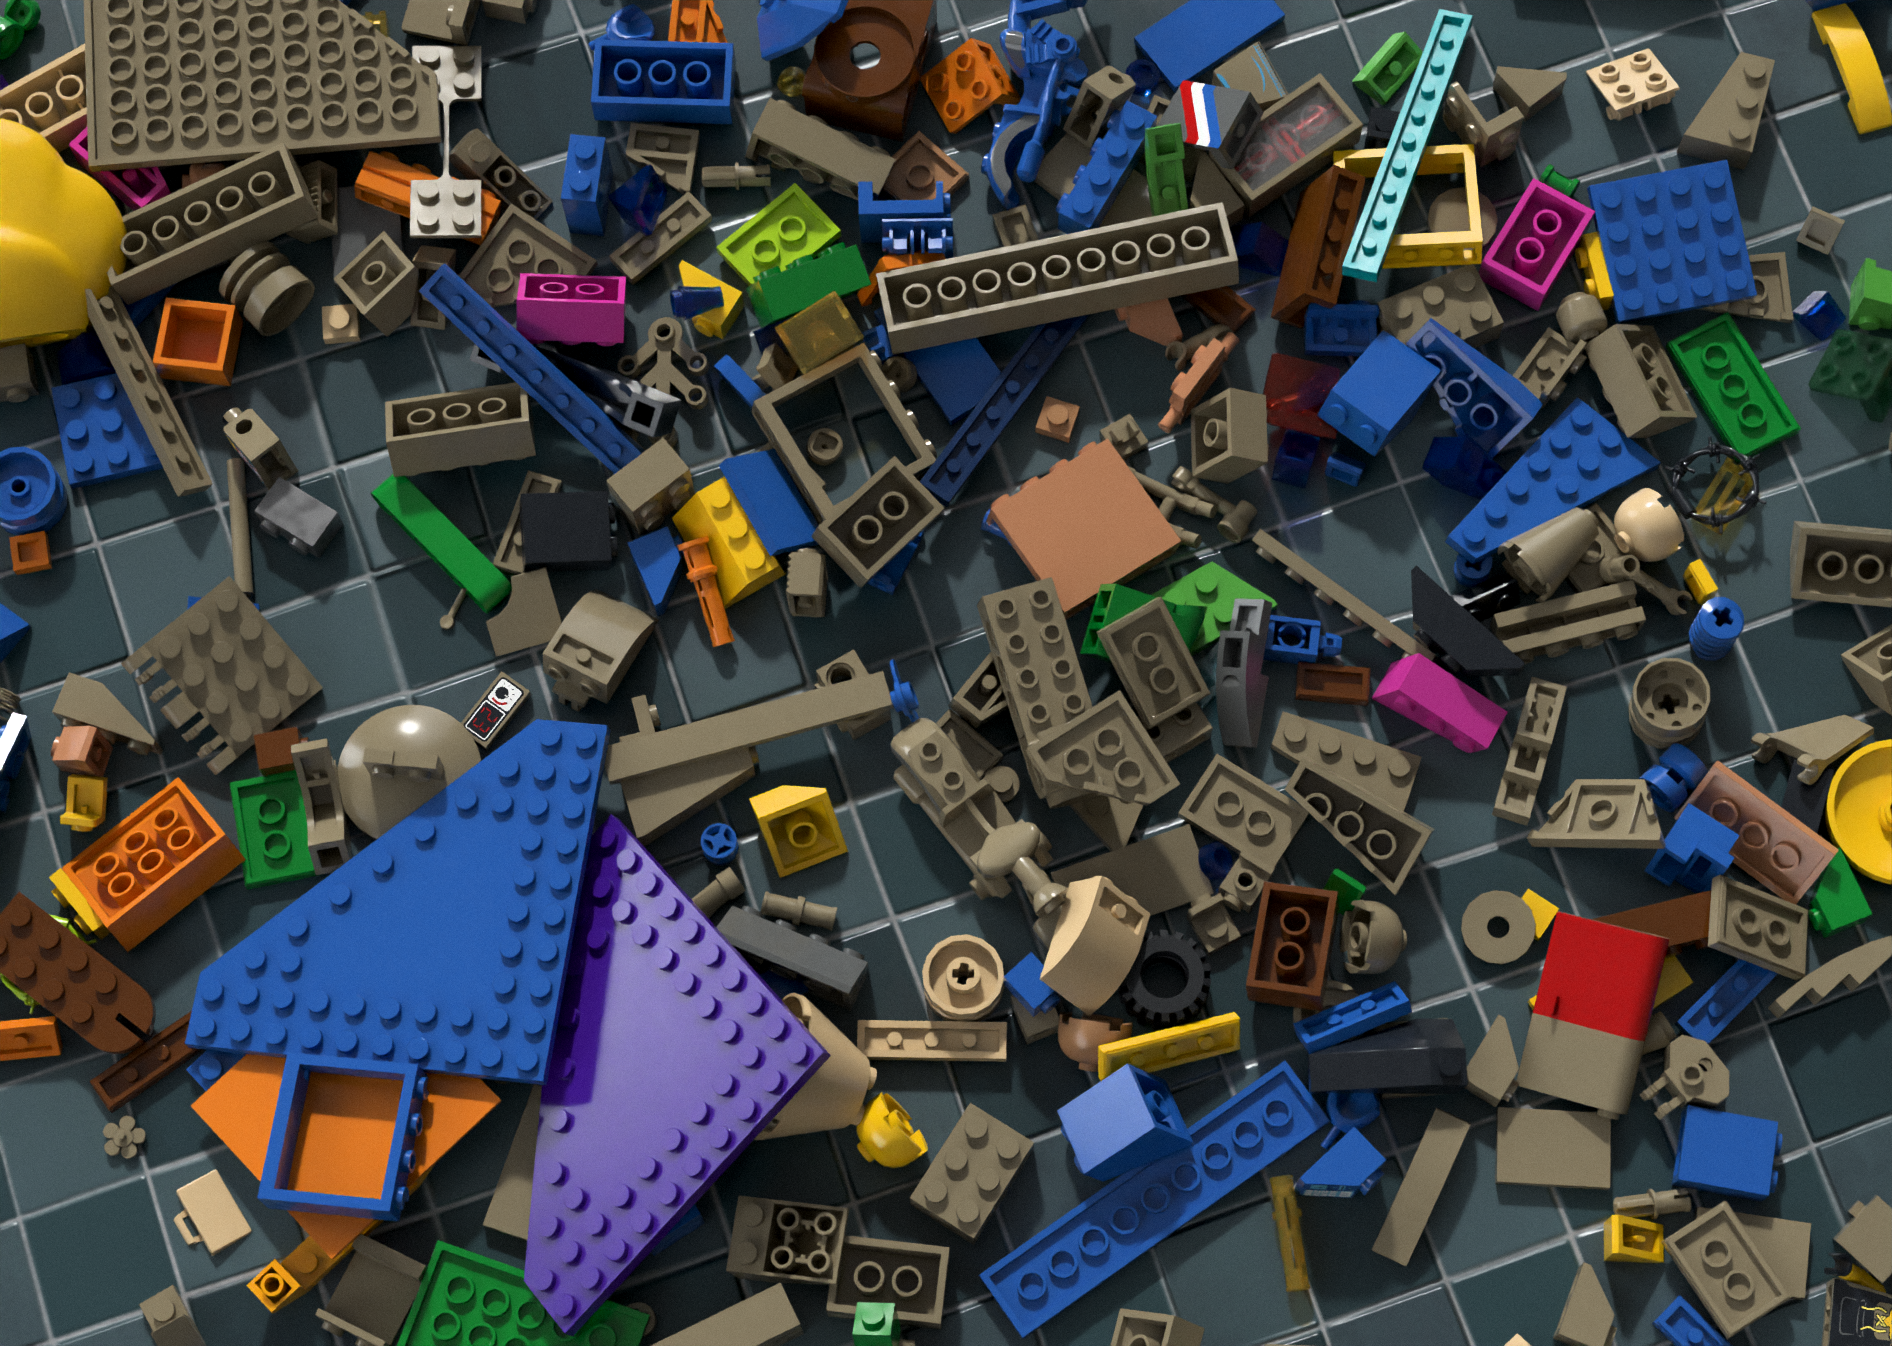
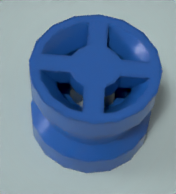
M1458 554L1453 571L1456 580L1463 586L1471 588L1477 587V584L1486 581L1492 568L1493 560L1491 555L1479 561L1480 563L1472 564L1462 555Z
M722 823L712 824L701 835L700 843L705 858L710 863L723 866L731 863L736 858L739 845L736 834L730 826Z

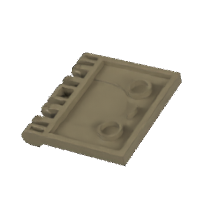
M230 576L121 663L126 671L132 674L150 658H155L157 662L134 679L139 686L151 680L154 674L161 668L171 677V680L164 686L161 685L152 692L149 698L154 703L175 686L182 690L179 695L160 709L175 729H178L197 712L203 715V719L182 735L186 742L196 738L207 725L210 724L219 735L211 742L208 741L199 748L197 755L201 759L225 741L228 746L206 764L214 775L221 772L255 744L254 735L271 731L323 688Z

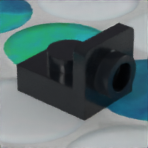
M1371 107L1364 149L1387 148L1400 112Z

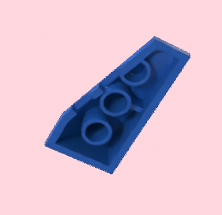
M1432 318L1406 343L1410 349L1441 370L1433 384L1440 397L1439 403L1444 411H1448L1456 426L1455 431L1460 440L1485 464L1535 417L1543 405L1518 379Z

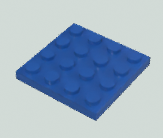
M1727 160L1590 185L1587 188L1591 209L1595 211L1593 219L1596 232L1598 233L1610 284L1614 293L1612 306L1616 324L1747 300L1757 296Z

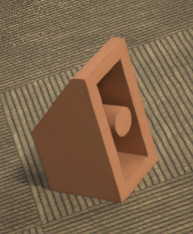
M1168 298L1114 309L1120 322L1125 320L1130 332L1164 346H1168L1169 343L1174 341L1182 343L1183 334Z
M70 726L64 727L61 736L55 738L51 748V757H53V763L61 771L78 775L103 777L113 747L96 727Z

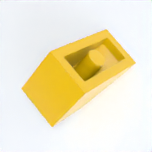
M682 260L679 264V270L694 327L708 337L715 335L724 339L745 306L743 293Z

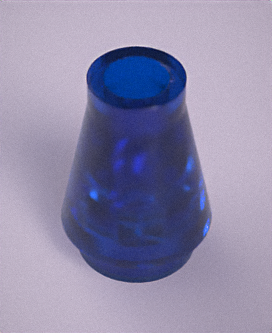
M678 286L677 290L670 291L671 308L675 319L683 318L685 321L715 308L724 307L723 293L720 286Z

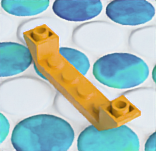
M434 1165L408 1189L409 1196L420 1187ZM376 1219L361 1234L368 1236L384 1220ZM308 1236L281 1263L274 1259L246 1286L271 1313H275L309 1292L354 1249L352 1247L353 1242L332 1260L313 1238Z

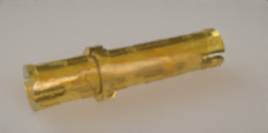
M1283 1175L1269 1179L1275 1212H1272V1220L1277 1221L1287 1292L1310 1289L1299 1218L1302 1217V1210L1297 1208L1293 1175ZM1284 1199L1286 1200L1287 1214H1286ZM1287 1216L1289 1220L1290 1229L1288 1228ZM1290 1238L1292 1239L1296 1269L1294 1268Z

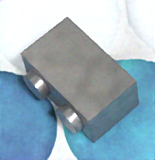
M278 477L255 509V513L261 522L259 526L266 533L275 538L279 534L290 540L288 544L294 550L305 556L310 552L320 558L343 526L338 512L281 477Z

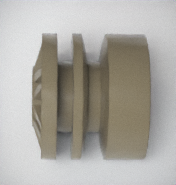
M268 241L257 243L239 255L225 271L219 285L221 296L227 302L235 305L239 312H244L243 315L246 321L264 336H271L281 332L299 318L308 307L315 290L313 282L298 267L290 265L288 257L280 253L279 249Z
M1662 658L1649 663L1636 678L1628 706L1629 723L1635 735L1645 744L1658 749H1668L1673 743L1685 746L1693 741L1701 731L1711 701L1710 685L1704 673L1693 663L1680 658ZM1667 705L1668 709L1673 711V714H1668L1666 709H1661L1662 706Z

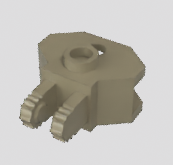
M1681 1035L1664 1050V1072L1658 1078L1659 1080L1639 1094L1646 1101L1659 1094V1091L1664 1087L1670 1093L1673 1099L1662 1104L1654 1113L1659 1120L1677 1107L1683 1108L1687 1104L1712 1110L1729 1096V1070L1706 1041ZM1699 1065L1703 1066L1706 1072L1703 1071Z

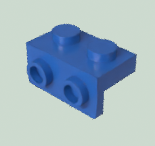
M1363 300L1352 301L1349 304H1336L1331 309L1316 303H1310L1304 314L1305 355L1360 357L1377 337L1376 319L1379 315V306L1370 305L1368 301Z

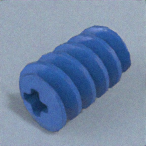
M1726 597L1712 598L1701 607L1688 632L1689 641L1699 658L1706 661H1716L1723 658L1730 651L1744 627V614L1741 608L1733 600Z

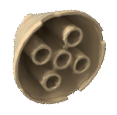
M797 993L786 995L781 1000L831 1056L754 1140L840 1129L850 1124L857 1126L864 1114V1105L862 1103L866 1091L873 1087L876 1080V1068L870 1067L867 1056L805 996Z

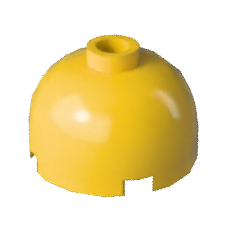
M881 1092L864 1106L862 1120L856 1126V1132L861 1141L857 1144V1148L868 1162H872L875 1159L884 1167H904L927 1152L928 1146L919 1129L914 1133L912 1126L908 1122L912 1118L889 1094L885 1093L883 1095Z

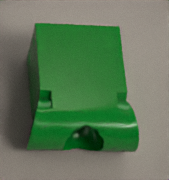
M1100 584L1080 654L1112 664L1096 632L1157 597L1119 584ZM1163 600L1191 654V646L1200 635L1208 607L1176 605L1175 603Z

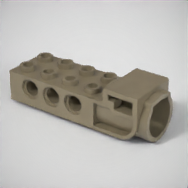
M1052 577L982 596L977 604V608L1036 794L1040 799H1047L1050 809L1070 806L1100 796L1099 794L1045 782L1025 752L1034 743L1093 707Z

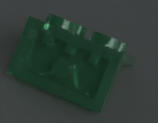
M1838 329L1813 373L1808 386L1813 391L1858 400L1869 420L1882 423L1892 405V340Z

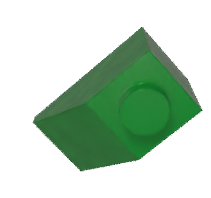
M1840 847L1837 848L1839 849L1819 875L1808 905L1810 908L1808 911L1810 922L1815 930L1821 931L1824 939L1860 925L1872 915Z

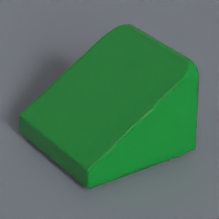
M1337 868L1332 872L1323 890L1338 891L1339 913L1344 916L1345 911H1353L1355 907L1351 904L1353 901L1362 900L1366 886Z

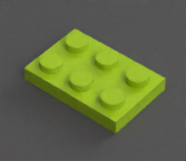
M794 183L720 243L716 249L717 253L748 286L754 284L753 277L758 276L763 271L776 266L780 267L781 272L785 271V266L792 263L793 260L812 254L814 259L818 256V253L824 251V249L841 237V230Z

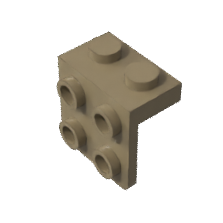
M1458 82L1449 85L1443 111V120L1447 128L1451 132L1456 131L1462 140V144H1474L1475 160L1480 167L1495 159L1503 160L1509 157L1516 149L1524 119L1517 106L1486 122Z

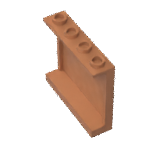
M1108 438L1098 445L1095 441L1087 444L1078 452L1079 456L1069 462L1066 459L1057 462L1049 469V474L1039 479L1035 476L1029 479L1020 487L1021 491L1010 497L1008 494H1005L996 499L990 506L991 510L986 520L988 525L996 522L1037 581L1052 577L1065 620L1095 603L1100 584L1125 585L1175 554L1181 543L1180 538Z

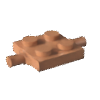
M1227 332V335L1221 342L1213 338L1207 347L1201 345L1191 360L1193 366L1187 374L1181 372L1171 385L1170 390L1173 391L1169 399L1171 406L1161 422L1158 423L1161 430L1171 433V430L1177 423L1182 425L1191 413V410L1195 408L1222 372L1223 363L1227 361L1228 355L1240 341L1236 335Z

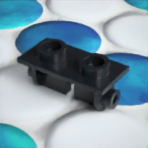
M1499 573L1495 577L1477 584V590L1480 593L1478 596L1474 594L1471 588L1453 596L1451 595L1455 601L1479 622L1494 616V614L1508 611L1520 604L1518 580H1512L1509 574L1502 576Z

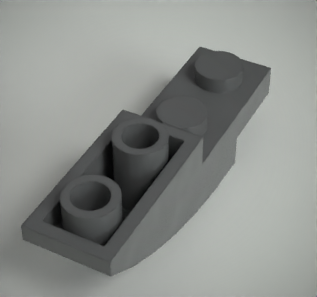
M1235 598L1230 630L1220 631L1216 667V698L1219 728L1223 745L1257 748L1269 677L1261 674L1273 603L1265 599Z

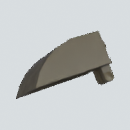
M598 589L591 590L584 595L563 620L543 652V672L557 680L552 688V692L559 695V702L567 705L571 701V708L578 712L582 707H585L590 697L607 704L659 619Z

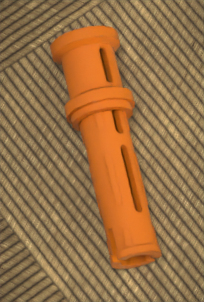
M706 536L677 546L679 551H683L689 570L686 574L687 579L690 580V583L694 582L695 589L697 590L712 646L717 647L733 642L735 639L733 638L715 578V575H718L717 565L712 564L707 547L709 539Z

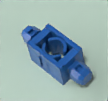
M1270 615L1263 660L1298 664V662L1315 663L1318 652L1323 653V656L1329 657L1340 655L1342 638L1330 633H1325V636L1320 635L1321 621ZM1274 632H1278L1276 645H1273ZM1291 634L1296 636L1300 643L1296 646H1288L1281 638ZM1309 636L1308 647L1304 649L1305 637Z

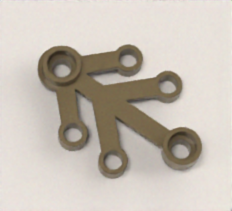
M670 317L657 319L649 328V341L633 356L627 355L619 360L617 365L619 372L625 377L634 379L640 374L641 367L657 353V364L639 382L652 388L656 386L657 390L671 395L672 384L685 396L691 408H704L708 403V394L703 387L693 385L672 365V351L686 362L689 371L694 376L705 375L710 368L709 361L703 353L694 352L682 340L683 329L677 320ZM670 329L668 336H659L663 330ZM695 361H704L700 368H693ZM627 364H635L633 370L629 372L624 371V367ZM701 393L702 398L699 401H691L694 394ZM673 426L671 433L657 437L648 435V439L654 445L664 438L673 447L677 443L678 432Z

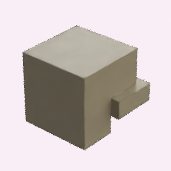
M1875 1195L1866 1206L1859 1200L1848 1210L1853 1216L1852 1219L1833 1239L1878 1281L1884 1283L1892 1274V1208L1878 1195Z

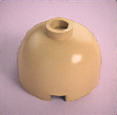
M1649 488L1640 489L1622 502L1614 516V540L1617 547L1624 553L1634 555L1642 562L1663 560L1679 551L1682 547L1678 546V544L1684 541L1683 528L1675 510L1671 505L1664 508L1657 501L1662 496Z

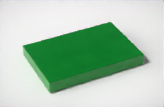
M296 770L230 782L239 849L246 859L242 862V869L247 890L319 876L315 874L308 849L306 812Z

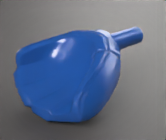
M632 4L612 14L607 22V33L597 39L650 41L655 34V25L640 7ZM595 40L588 43L592 51L595 49Z
M1329 1093L1326 1101V1113L1333 1127L1320 1145L1328 1150L1341 1130L1347 1134L1353 1127L1360 1130L1373 1122L1380 1114V1103L1376 1095L1366 1093Z

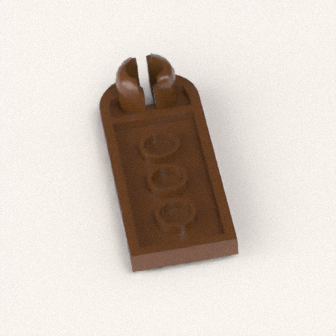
M19 891L0 914V973L90 1044L103 1052L123 1054L146 1043L123 1026L117 1019L120 1015H123L144 1033L152 1037L156 1020V1008L151 995Z

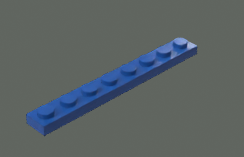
M443 264L419 290L424 297L614 474L645 451L449 266Z

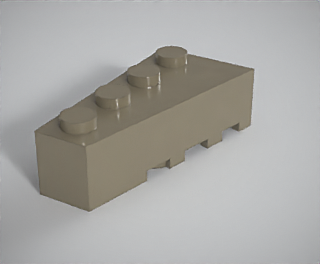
M769 98L752 132L745 155L746 158L757 161L759 156L772 161L771 167L785 172L786 168L798 170L803 176V180L814 184H821L824 181L831 183L830 188L833 191L858 200V182L872 181L874 201H877L896 160L890 157L886 150L877 146L869 147L859 142V139L852 133L847 131L839 132L827 126L823 119L813 115L808 117L796 111V108L789 102L784 100L776 101L772 98Z

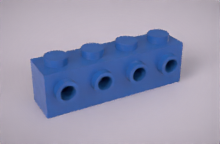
M1128 100L1121 111L1118 109L1114 110L1107 123L1109 130L1104 139L1101 137L1097 138L1090 151L1092 158L1087 167L1084 165L1079 167L1073 179V184H1075L1070 194L1064 193L1057 204L1056 212L1059 213L1058 230L1070 234L1099 228L1145 152V129L1156 127L1157 115Z

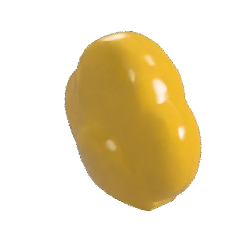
M0 118V348L23 343L29 348L86 336L89 334L92 323L87 313L85 289H91L96 300L108 295L109 287L112 286L107 274L110 267L112 266L118 275L122 274L125 269L127 257L122 252L120 245L122 238L127 234V229L123 223L122 215L108 192L89 175L66 165L57 150L41 134L23 124Z

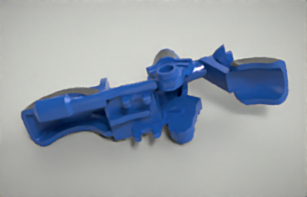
M1010 0L1008 29L1001 32L999 39L1001 48L1012 71L1024 81V94L1018 105H1004L1002 120L997 122L993 129V143L989 154H985L981 165V173L987 176L995 195L1007 210L1020 205V198L1015 190L1013 181L1017 162L1019 161L1016 173L1021 181L1030 183L1036 180L1045 154L1042 146L1047 141L1048 136H1052L1055 126H1060L1061 116H1069L1072 108L1067 106V101L1071 97H1077L1080 89L1071 86L1082 85L1083 81L1087 79L1089 72L1084 61L1078 58L1080 49L1073 37L1053 29L1043 19L1031 28V20L1070 11V8L1083 7L1086 5L1087 0Z

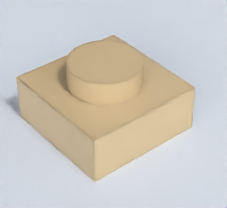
M354 304L322 307L323 340L325 344L360 341L359 309Z

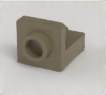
M1210 893L1198 897L1191 902L1192 908L1187 913V920L1208 956L1241 938L1239 931L1223 905L1224 898L1221 893L1211 897Z

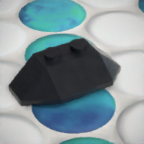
M1417 565L1411 570L1413 629L1416 631L1413 636L1428 650L1433 646L1442 654L1443 657L1440 660L1451 672L1457 674L1460 671L1466 677L1515 676L1524 670L1525 663Z

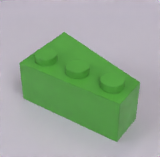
M1869 258L1865 259L1851 284L1848 324L1858 325L1864 330L1892 329V271L1876 267V260Z

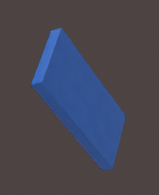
M1190 0L1134 37V44L1173 92L1176 93L1183 80L1194 81L1284 21L1285 14L1274 0Z
M880 307L874 311V317L880 325H884L888 334L883 307ZM977 338L900 353L903 358H907L914 363L917 370V378L950 425L972 413L1001 374V371Z

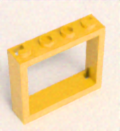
M1474 144L1427 146L1417 175L1464 173L1469 231L1394 235L1382 269L1482 263L1483 239ZM1386 148L1333 151V165L1360 174L1366 178L1376 177ZM1464 248H1473V250H1464Z

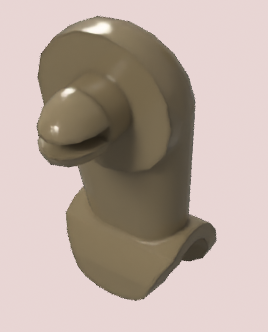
M1217 324L1182 343L1178 341L1171 342L1166 348L1165 357L1168 361L1179 358L1175 363V368L1181 371L1186 368L1187 360L1194 356L1201 345L1207 347L1213 338L1221 342L1227 335V332L1232 333V330L1227 325Z

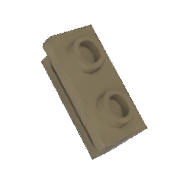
M1548 327L1516 370L1513 377L1518 379L1543 403L1541 408H1544L1550 399L1557 401L1567 386L1564 379L1569 372L1575 375L1584 364L1587 357L1583 355L1587 343L1580 339L1576 345Z

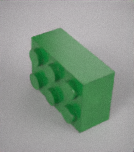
M841 242L818 253V258L815 260L812 254L793 260L792 263L785 266V271L781 272L780 267L776 266L753 277L754 284L746 288L760 327H766L852 295L871 285L857 245L846 248L844 242Z

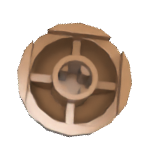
M1060 1012L1058 1042L1061 1050L1068 1058L1079 1062L1078 1069L1098 1072V1046L1131 1038L1133 1022L1123 1024L1124 1019L1098 1014L1088 1016L1086 1013H1083L1082 1018L1078 1019L1072 1018L1073 1012Z

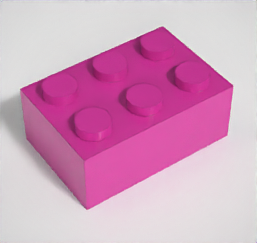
M1533 178L1481 263L1479 275L1482 281L1539 311L1574 254L1575 249L1579 246L1583 234H1586L1595 211Z
M520 273L517 293L516 330L531 344H540L545 341H560L565 345L596 342L600 346H613L616 343H624L626 277Z

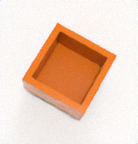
M166 298L153 358V364L162 379L231 386L243 326V320L236 306Z

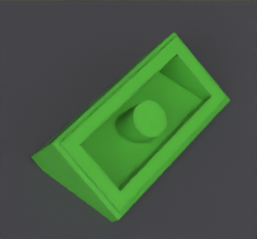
M1406 32L1395 33L1384 43L1352 82L1378 103L1385 105L1415 71L1423 52Z

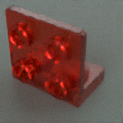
M1273 353L1263 390V395H1266L1267 424L1321 438L1335 439L1337 430L1319 418L1317 414L1330 391L1337 384L1340 370L1336 367L1280 353Z

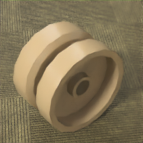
M967 934L950 936L937 943L926 957L922 970L925 999L932 1011L944 1021L980 1022L989 1017L999 1006L1004 991L1003 962L995 948L985 940ZM960 977L968 978L966 984L963 985L958 983V979Z

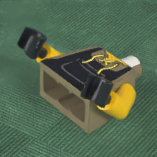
M1829 1252L1828 1256L1835 1260V1268L1825 1267L1824 1273L1826 1275L1839 1276L1840 1278H1833L1826 1284L1821 1346H1892V1295L1887 1294L1885 1287L1864 1269L1853 1264L1848 1254Z

